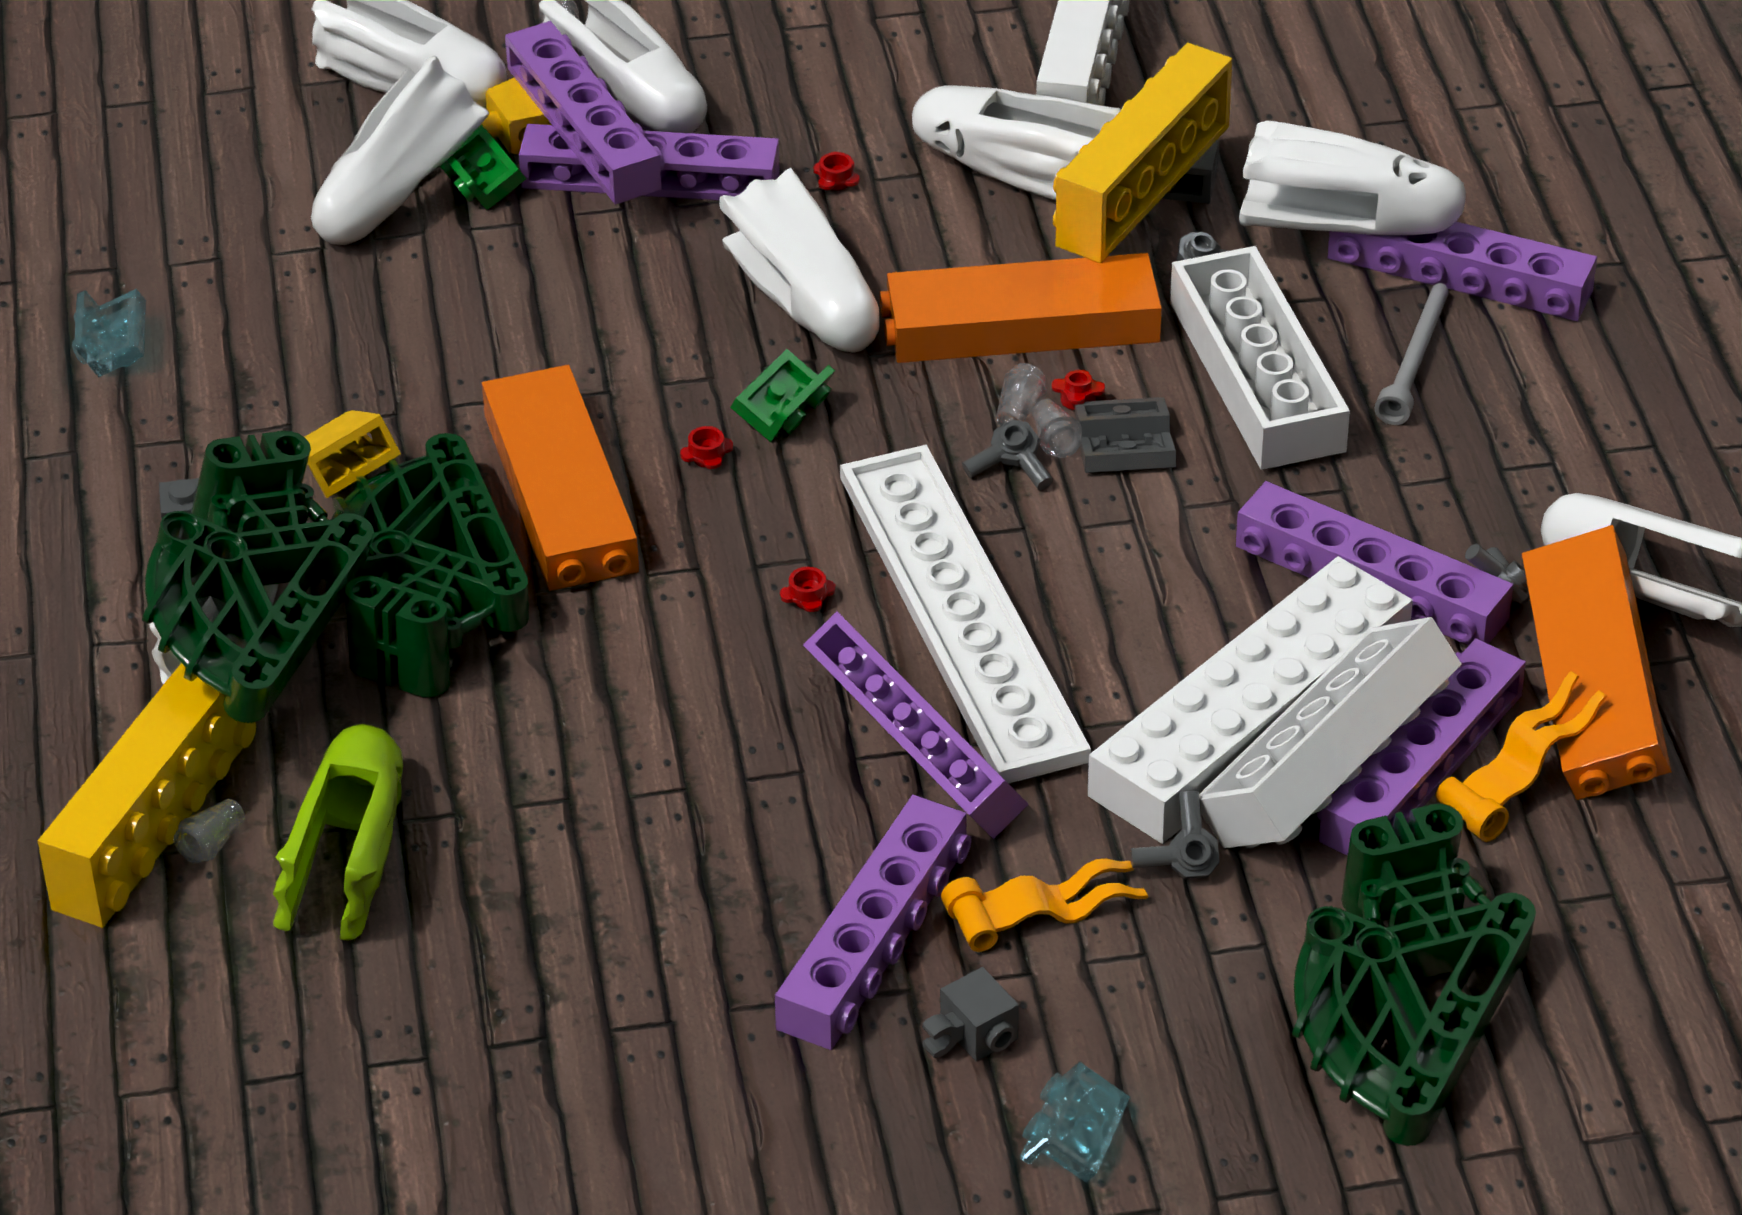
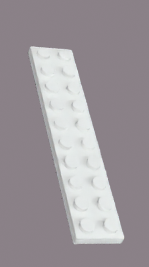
M917 446L840 465V479L986 762L1007 783L1089 763L1091 748L928 446Z

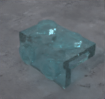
M137 289L100 306L86 290L77 294L76 312L74 313L75 338L72 342L73 351L82 364H88L98 377L120 367L130 366L139 358L144 357L146 300Z
M1079 1061L1063 1076L1060 1073H1055L1043 1088L1040 1099L1045 1103L1042 1110L1038 1111L1031 1118L1024 1129L1022 1136L1027 1139L1020 1159L1030 1164L1044 1153L1078 1178L1087 1182L1097 1174L1130 1096Z

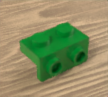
M480 125L446 162L440 165L451 180L455 176H459L453 183L468 202L477 198L486 210H489L526 180V177L483 125Z
M786 349L735 398L730 408L768 441L772 442L783 430L791 434L807 415L803 410L808 405L816 409L826 399L832 390L827 383L836 370L828 365L817 375Z

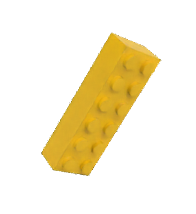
M1187 42L1175 56L1168 58L1164 67L1153 78L1151 77L1145 82L1143 88L1132 100L1129 99L1125 102L1122 110L1110 122H1106L1102 126L1099 134L1088 145H1083L1078 155L1066 167H1062L1058 171L1053 183V190L1056 192V210L1053 216V226L1056 227V247L1101 263L1229 128L1232 78L1231 57Z
M182 663L38 839V847L52 911L103 928L113 914L125 906L129 894L138 882L150 874L156 859L166 846L175 842L181 827L193 812H197L202 807L206 795L215 783L227 775L231 763L243 748H247L253 741L256 723H243L228 716L223 706L225 695L204 683L198 677L193 681L184 679L186 667Z

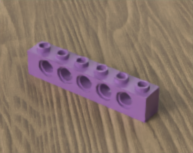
M548 21L505 35L508 70L614 204L662 189L661 171L664 170L665 164L660 149L649 143L645 138L642 127L638 123L632 122L626 114L622 102L619 100L615 101L608 92L604 80L597 78L593 74L586 58L576 53L566 34L562 35L555 25Z
M527 124L519 152L520 171L526 177V180L521 183V188L605 193L552 125ZM643 131L649 143L660 149L665 164L664 170L661 171L662 189L643 196L719 200L723 195L737 196L746 190L749 183L755 179L775 180L779 177V139Z
M1455 222L1444 231L1421 235H1369L1336 231L1329 232L1328 259L1431 285L1442 283L1451 290L1574 321L1579 320L1594 287L1597 256L1460 222Z
M1265 481L1238 511L1236 547L1309 578L1339 556L1413 599L1411 620L1432 617L1443 635L1464 644L1470 645L1475 638L1489 644L1510 618L1513 583Z
M838 612L833 614L803 644L993 839L1028 805L983 757Z
M1476 638L1463 653H1455L1462 665L1448 678L1450 681L1449 685L1440 693L1429 697L1419 706L1420 714L1411 722L1399 726L1390 735L1391 743L1382 751L1370 755L1360 765L1362 767L1361 773L1353 780L1342 784L1335 793L1331 794V803L1317 812V818L1321 820L1319 842L1348 856L1350 835L1352 829L1358 823L1387 815L1393 827L1395 813L1402 812L1407 823H1409L1411 809L1423 807L1431 799L1439 785L1455 772L1522 696L1526 661Z
M916 795L911 796L775 994L776 1030L829 1050L833 1049L843 1033L848 1034L851 1032L856 1023L859 1008L866 998L872 999L880 986L883 972L889 963L895 964L899 960L904 948L905 939L912 929L918 930L921 927L926 916L927 906L934 896H941L943 889L948 883L949 873L955 864H962L966 859L971 846V837L966 835L967 813Z

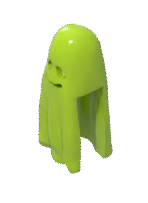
M366 724L343 729L333 739L326 750L300 807L288 841L275 857L283 869L273 892L274 897L279 903L273 921L275 928L283 931H290L292 929L325 824L358 830L345 870L344 893L347 896L348 902L341 920L340 940H354L362 934L373 896L380 885L392 842L396 807L400 802L402 794L403 754L396 741L385 730Z

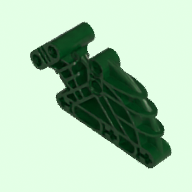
M292 431L262 433L260 445L254 434L248 435L246 446H244L240 436L222 438L210 442L205 450L192 512L173 511L162 517L157 541L147 563L145 595L148 606L143 614L142 622L147 624L153 622L159 632L161 640L158 651L167 653L171 650L174 656L186 667L184 679L193 681L198 677L204 683L224 694L223 706L225 712L234 720L243 723L260 721L268 713L344 600L347 583L354 578H358L363 572L374 533L372 524L366 518L357 514L344 513L338 515L333 520L327 518L328 513L313 499V488L303 483L311 451L310 443L305 437ZM307 518H309L312 521V523H306ZM326 579L333 582L330 589L323 595L313 596L305 593L310 584L315 580ZM290 582L273 606L263 586ZM210 596L219 612L213 623L202 610L203 605ZM228 633H229V635H230L232 641L226 637V636L228 635Z
M441 433L429 438L425 444L426 455L400 464L395 459L389 460L385 464L386 470L369 480H366L364 476L356 477V489L345 500L342 497H335L333 499L335 513L331 520L344 513H353L366 518L372 524L374 530L363 572L358 578L348 582L345 587V598L343 601H346L350 668L359 676L377 682L385 675L386 685L392 686L399 679L400 690L422 697H435L448 690L450 686L449 648H457L462 645V636L479 627L481 621L487 622L492 628L503 632L522 629L529 621L528 578L466 441L462 437L451 433ZM398 514H400L398 518L387 528L386 523ZM451 538L457 553L441 547ZM479 554H490L496 557L498 562H486L482 560ZM325 579L327 592L333 582Z
M1431 804L1411 809L1409 823H1407L1403 813L1398 812L1395 813L1393 827L1387 815L1362 821L1352 829L1341 897L1345 910L1326 906L1315 909L1308 916L1304 943L1300 950L1294 977V1002L1298 1019L1292 1036L1300 1039L1304 1035L1305 1041L1314 1055L1310 1069L1319 1072L1323 1068L1327 1075L1341 1088L1340 1101L1348 1103L1353 1098L1361 1106L1383 1118L1385 1134L1393 1142L1404 1146L1417 1145L1429 1136L1529 950L1536 916L1534 904L1522 894L1513 892L1503 893L1496 896L1493 901L1486 896V890L1469 875V863L1464 859L1458 858L1464 824L1462 816L1456 809L1445 804ZM1465 895L1474 904L1479 903L1480 905L1463 909ZM1390 919L1389 927L1386 928L1381 925V920ZM1481 965H1489L1499 970L1485 994L1470 996L1462 992L1475 968ZM1453 971L1430 1012L1414 980ZM1341 983H1344L1349 986L1344 997L1341 989ZM1364 996H1366L1377 1019L1366 1039L1352 1020ZM1385 1040H1387L1399 1066L1379 1053Z

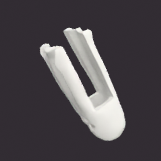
M315 0L311 10L315 13L312 45L317 47L316 65L321 69H331L361 86L387 93L401 78L403 72L411 69L417 74L424 62L432 56L438 57L443 70L454 78L463 81L473 101L486 108L485 93L487 90L507 81L505 64L497 52L481 40L408 0H346L347 9L326 0Z
M542 0L539 3L540 11L545 14L543 23L551 21L562 35L566 34L569 37L576 53L586 58L590 70L597 78L604 80L608 92L615 101L619 100L622 102L626 114L634 123H638L648 131L692 133L703 123L707 113V103L700 83L687 71L668 43L630 5L622 0H584L588 3V17L584 25L555 0Z
M437 56L428 58L417 74L411 69L402 73L401 78L369 113L352 144L333 165L330 174L315 197L311 215L313 228L327 242L336 245H346L367 236L406 201L424 177L446 162L488 117L490 112L473 101L463 81L454 78L443 70Z
M946 85L933 88L919 98L912 112V124L914 132L922 141L932 148L957 159L971 169L1035 195L1056 200L1053 183L1058 171L1062 167H1066L1078 155L1081 147L1085 144L1088 145L1099 134L1102 126L1106 122H1110L1121 109L1005 89Z
M1267 120L1257 123L1255 136L1250 141L1248 156L1243 168V178L1250 179L1240 209L1239 221L1243 226L1336 231L1369 235L1432 234L1446 230L1459 219L1464 210L1466 192L1463 182L1448 169L1414 158L1390 147L1341 133Z
M792 168L785 170L775 180H753L749 183L746 190L737 196L723 195L720 197V209L740 230L722 239L723 247L732 253L754 285L778 304L799 325L816 334L822 342L838 350L851 353L858 352L872 343L880 327L877 301L855 260L838 240L826 215Z
M1581 493L1567 494L1559 497L1544 513L1541 534L1545 546L1613 525L1627 555L1635 597L1697 620H1718L1728 627H1742V602L1634 569L1645 528L1738 558H1742V538L1614 500Z

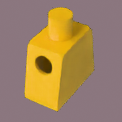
M515 77L489 88L485 93L486 107L490 113L481 125L485 127L492 137L498 136L509 153L519 154L527 124L552 125Z
M351 410L305 436L311 447L307 464L326 498L357 481L356 477L366 476L389 462V460L401 455L380 414ZM368 432H370L372 439L367 435Z

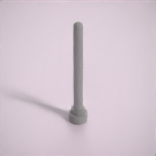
M1437 283L1432 287L1395 381L1392 385L1381 390L1375 403L1374 409L1377 417L1386 424L1401 425L1408 420L1411 414L1414 399L1410 389L1447 299L1449 291L1445 284Z

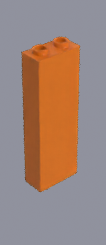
M1148 253L1107 256L1101 263L1088 258H1073L887 273V291L879 292L881 317H889V319H884L886 346L894 345L897 363L1160 342L1161 304Z
M570 365L483 381L482 393L485 418L548 590L552 591L639 572L637 536Z
M1610 525L1523 552V564L1549 702L1556 695L1564 678L1570 671L1579 676L1564 710L1553 720V724H1565L1574 719L1597 691L1600 690L1607 695L1594 719L1583 732L1576 736L1561 738L1557 741L1562 772L1576 800L1589 796H1598L1613 789L1637 782H1646L1654 777L1671 773L1627 555L1614 526Z

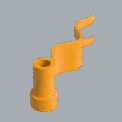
M1570 671L1556 695L1548 704L1540 709L1525 711L1516 717L1510 725L1503 748L1493 761L1475 770L1463 783L1455 777H1448L1439 785L1435 795L1436 800L1441 804L1449 805L1456 809L1466 822L1467 829L1482 841L1489 842L1498 837L1504 830L1509 819V812L1503 805L1512 797L1527 790L1540 774L1546 753L1550 747L1561 738L1576 736L1583 732L1594 719L1600 705L1607 698V695L1599 690L1590 698L1583 710L1574 719L1565 724L1544 726L1535 731L1540 724L1556 719L1564 710L1572 689L1579 678L1574 672Z
M1103 858L1086 863L1069 880L1058 885H1048L1034 876H1018L994 890L982 892L975 879L961 877L945 886L941 893V900L948 915L952 919L957 920L970 949L975 952H983L996 944L998 940L997 932L1012 928L1028 917L1037 914H1049L1065 924L1076 923L1085 919L1099 905L1111 898L1124 896L1139 900L1147 899L1149 896L1144 888H1133L1120 883H1106L1097 886L1080 900L1067 904L1098 875L1111 871L1126 873L1134 870L1130 861H1116Z

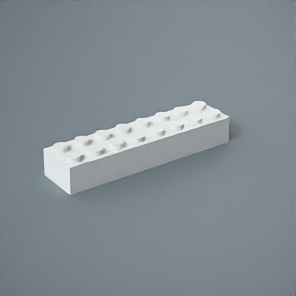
M1337 556L1090 753L1088 797L1158 842L1165 843L1182 829L1179 792L1197 790L1200 794L1370 628L1411 621L1413 599Z

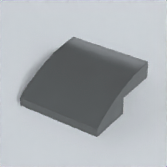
M1164 397L1089 401L1075 405L1077 433L1085 473L1176 467V450L1170 434V415Z

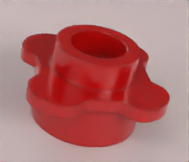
M827 153L813 167V172L819 175L820 178L818 186L824 190H842L847 186H856L860 181V176L854 173L853 170L855 163L851 156L846 153Z
M1074 370L1067 373L1063 379L1053 380L1052 390L1060 393V401L1064 407L1075 410V405L1096 401V396L1104 394L1105 384L1092 379V376L1086 370Z
M698 427L690 432L688 447L680 450V457L685 462L694 461L698 466L715 469L722 465L723 456L733 450V442L729 438H724L723 432L716 427Z
M801 567L790 574L789 586L780 590V598L785 603H795L796 606L807 612H816L822 608L823 600L835 593L836 586L833 581L826 580V575L820 569Z

